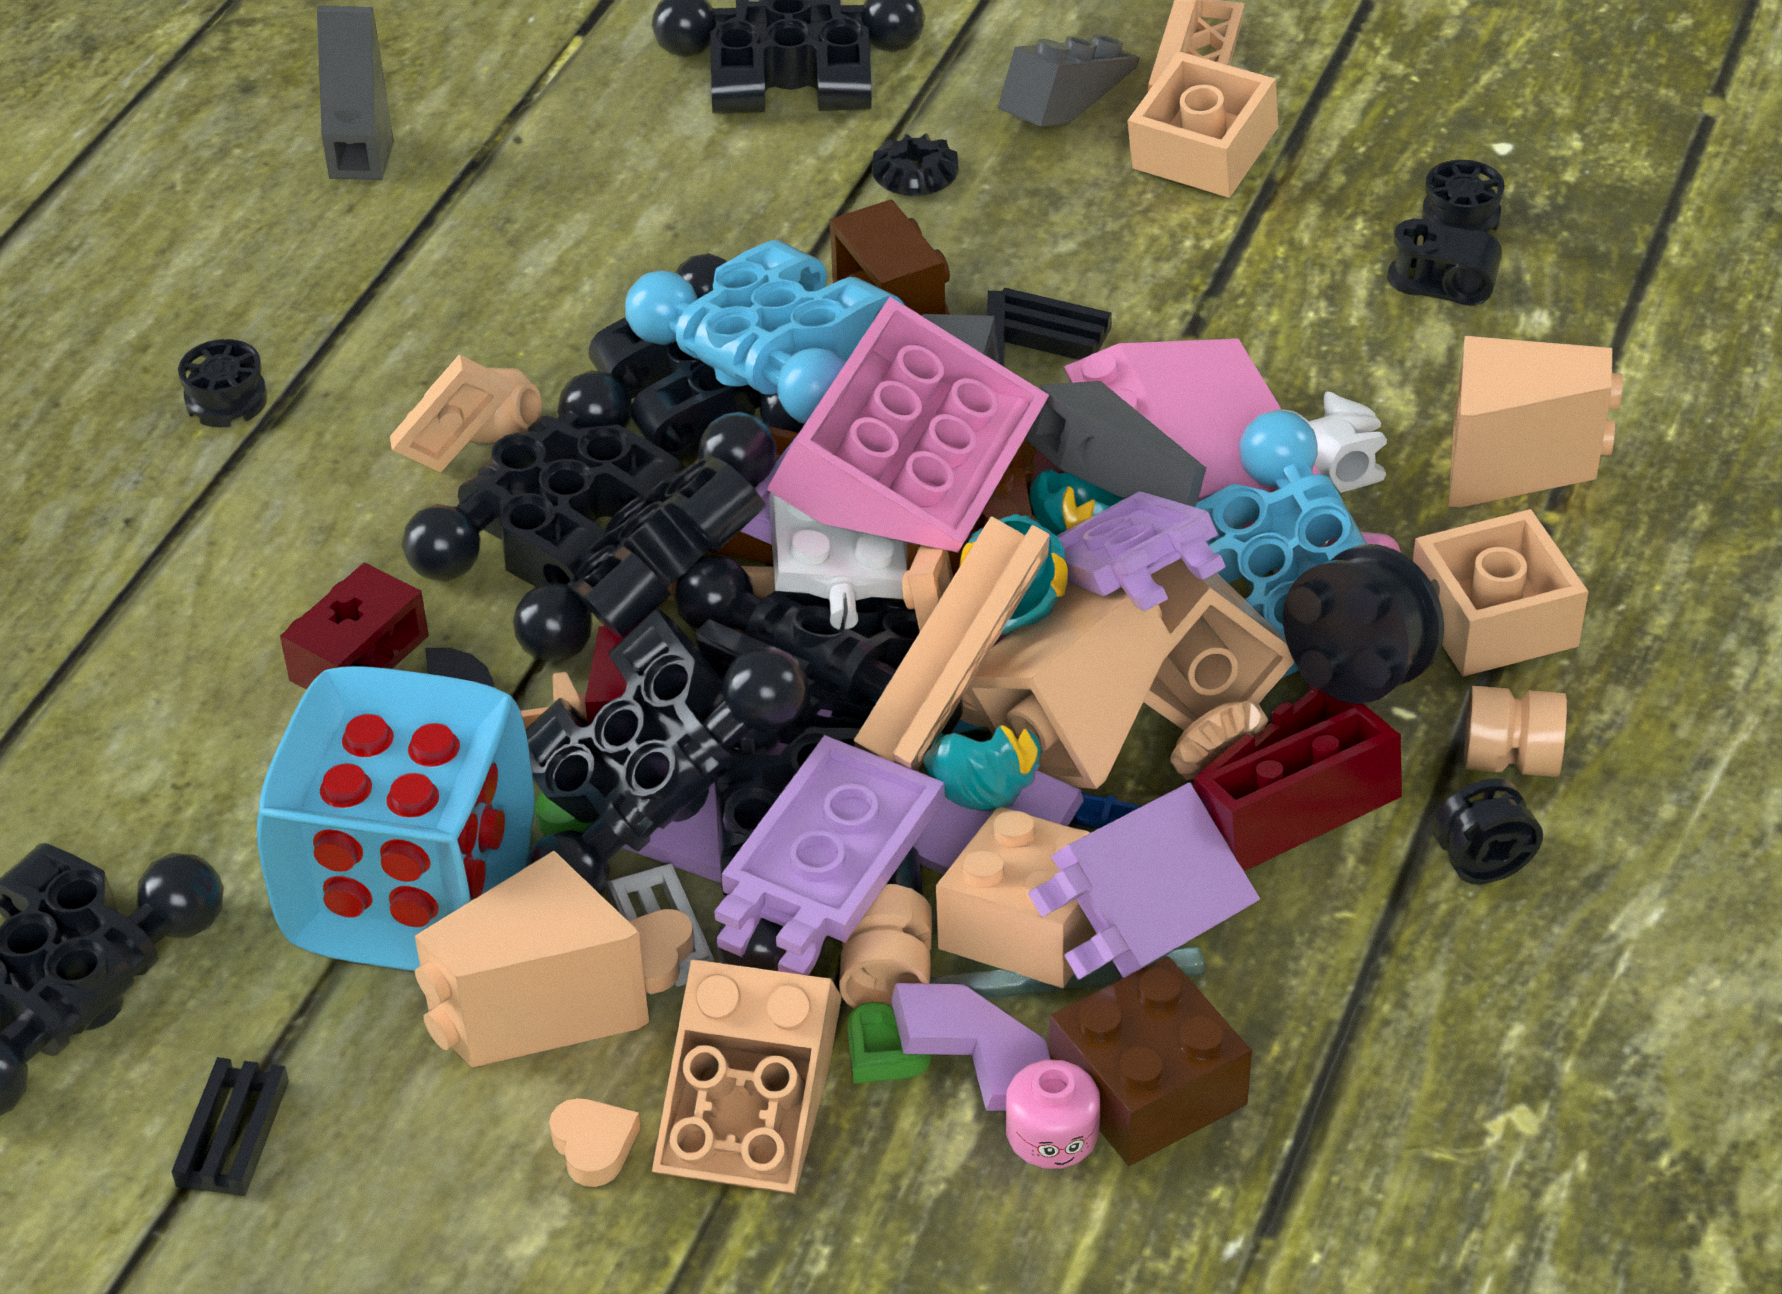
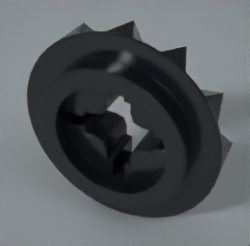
M905 133L900 141L887 139L883 148L873 152L872 174L875 181L884 189L896 194L907 196L932 194L948 187L958 175L957 152L949 149L947 140L931 141L928 133L920 138H912ZM912 161H918L921 164V168L918 169Z

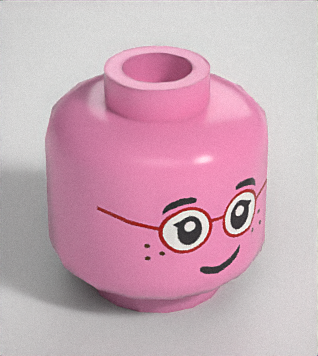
M1042 1060L1027 1065L1019 1071L1012 1079L1006 1091V1136L1013 1151L1027 1163L1045 1169L1069 1167L1078 1164L1091 1154L1099 1138L1100 1091L1092 1076L1080 1066L1063 1060Z

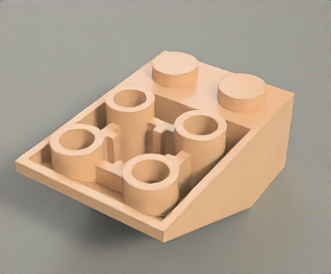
M691 959L652 1167L653 1173L796 1195L830 1067L842 998L831 979Z

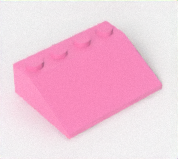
M889 297L794 440L766 490L821 524L958 552L1048 399L1049 394L897 300Z
M1239 339L1118 343L1064 366L1069 383L1101 381L1206 467L1197 502L1231 484L1266 490L1269 493L1279 490L1262 486L1243 469L1241 463L1239 442L1246 426L1261 414L1282 409ZM1314 464V467L1312 469L1313 474L1321 475L1318 468ZM1256 521L1248 522L1244 524L1240 529L1248 528Z

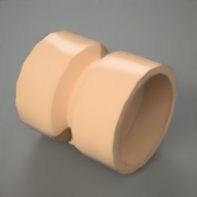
M1471 686L1466 717L1464 769L1502 773L1510 763L1515 764L1523 775L1559 777L1565 745L1566 693L1527 690L1521 699H1514L1507 688Z
M886 884L846 943L842 942L843 950L841 951L839 987L840 995L849 1006L855 1009L859 1005L868 1002H883L892 1006L891 997L896 983L930 984L931 961L929 951L931 950L932 907L924 896L911 888L896 884Z

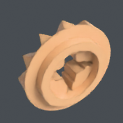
M1233 701L1222 704L1199 717L1181 734L1171 754L1170 763L1178 774H1181L1186 780L1194 779L1196 775L1246 733L1256 737L1265 729L1268 718L1256 701Z

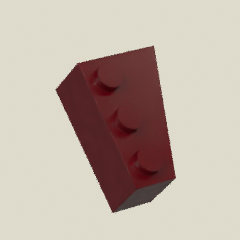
M1310 686V691L1296 703L1290 704L1284 701L1273 710L1272 723L1256 737L1246 733L1194 777L1195 791L1243 871H1246L1401 798V734L1365 704L1339 701Z

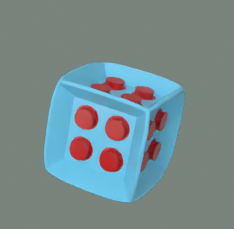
M376 667L332 668L324 670L314 679L294 711L267 771L260 796L256 828L260 863L270 905L280 931L290 943L306 951L329 958L415 971L420 966L415 941L416 934L524 869L531 841L535 795L525 725L520 709L511 695L494 687L473 681Z

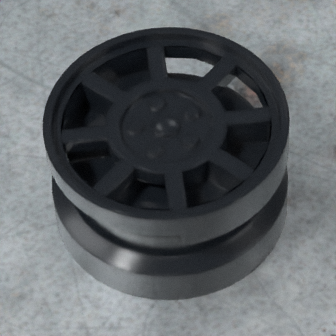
M1451 160L1438 164L1429 171L1426 177L1425 191L1427 196L1423 202L1422 219L1439 225L1488 233L1491 229L1497 230L1501 217L1500 201L1503 198L1505 187L1502 176L1491 166L1473 160ZM1483 174L1489 177L1490 180L1482 181L1479 176ZM1492 187H1497V193Z
M218 339L202 343L192 348L183 356L178 366L180 382L184 387V401L190 417L198 416L200 423L209 427H231V419L243 416V419L247 422L263 410L267 402V390L264 378L261 375L262 365L260 356L253 346L239 340ZM200 356H203L205 359L200 364L192 363ZM187 371H191L190 374H189V376H188V378H187V377H186V372H187Z
M1504 779L1480 780L1458 790L1442 804L1432 824L1433 834L1441 848L1448 851L1449 861L1456 873L1463 881L1470 884H1488L1515 874L1533 859L1543 841V830L1537 819L1527 809L1526 803L1516 786ZM1496 791L1507 792V794L1500 798H1493ZM1480 793H1485L1482 799L1473 802L1469 800Z

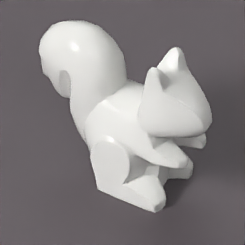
M1325 392V414L1322 418L1308 421L1295 411L1282 409L1283 411L1296 413L1314 430L1318 442V457L1315 465L1321 475L1328 476L1340 493L1384 480L1386 471L1381 465L1375 463V453L1387 444V439L1382 432H1372L1381 427V422L1370 408L1342 398L1332 392Z

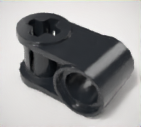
M1410 219L1398 224L1394 232V244L1397 247L1396 260L1390 264L1387 274L1388 282L1393 288L1409 295H1424L1468 306L1482 304L1490 298L1502 259V247L1497 239L1482 231H1470L1439 225L1425 219ZM1419 236H1423L1422 246L1417 245ZM1410 268H1416L1414 278L1409 277Z

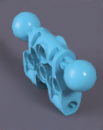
M771 240L749 249L717 267L713 291L699 299L692 285L678 273L657 270L642 275L627 292L625 316L631 329L645 342L660 345L677 342L683 352L713 367L716 379L721 384L728 386L750 385L762 394L772 395L778 393V398L784 410L799 423H806L888 298L892 297L903 305L904 303L897 296L857 277H847L825 287L827 271L825 265L819 259L781 241Z
M1277 409L1259 415L1246 426L1239 442V450L1243 469L1250 477L1262 486L1279 490L1269 493L1266 490L1231 484L1197 502L1195 508L1208 511L1218 533L1217 536L1206 541L1215 554L1221 555L1226 568L1217 573L1227 583L1244 578L1252 593L1245 600L1285 638L1283 627L1284 605L1288 592L1297 578L1310 568L1330 561L1339 553L1351 547L1367 543L1332 480L1328 476L1314 475L1312 472L1318 457V442L1314 430L1296 413ZM1251 521H1256L1250 527L1240 529L1244 524ZM1339 538L1334 544L1321 547L1326 541ZM1276 568H1282L1275 575L1270 577H1264L1265 574H1267L1269 571ZM1295 662L1282 678L1299 670Z

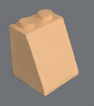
M1465 336L1453 425L1448 507L1461 508L1597 479L1600 455L1611 456L1613 451L1615 420L1607 419L1608 409L1619 410L1622 397L1623 374L1612 373V348Z
M1180 558L1150 574L1153 581L1164 588L1168 597L1167 600L1158 605L1162 612L1161 619L1173 641L1147 693L1144 703L1185 731L1199 717L1222 704L1233 701H1256L1259 704L1294 664L1295 661L1291 656L1286 639L1218 573L1204 580L1199 579L1191 573Z
M1066 586L1064 596L1058 598L1049 616L1035 624L1010 632L991 649L966 691L992 735L1002 725L1011 729L1016 739H1019L1023 729H1028L1037 735L1043 750L1039 757L1041 766L1037 769L1038 771L1073 787L1097 789L1106 781L1173 639L1161 619L1162 612L1159 605L1143 611L1135 606L1123 588H1119L1103 597L1078 586Z
M552 851L415 935L420 966L415 969V976L420 988L426 995L429 1010L423 1016L426 1028L440 1048L448 1050L452 1047L471 1068L637 1030L649 1023L639 931L555 851Z

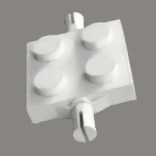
M771 493L769 510L775 591L810 593L828 599L831 612L830 623L837 629L841 627L842 617L844 619V629H850L857 624L858 614L856 612L855 600L869 597L904 599L902 580L907 568L903 541L821 524Z

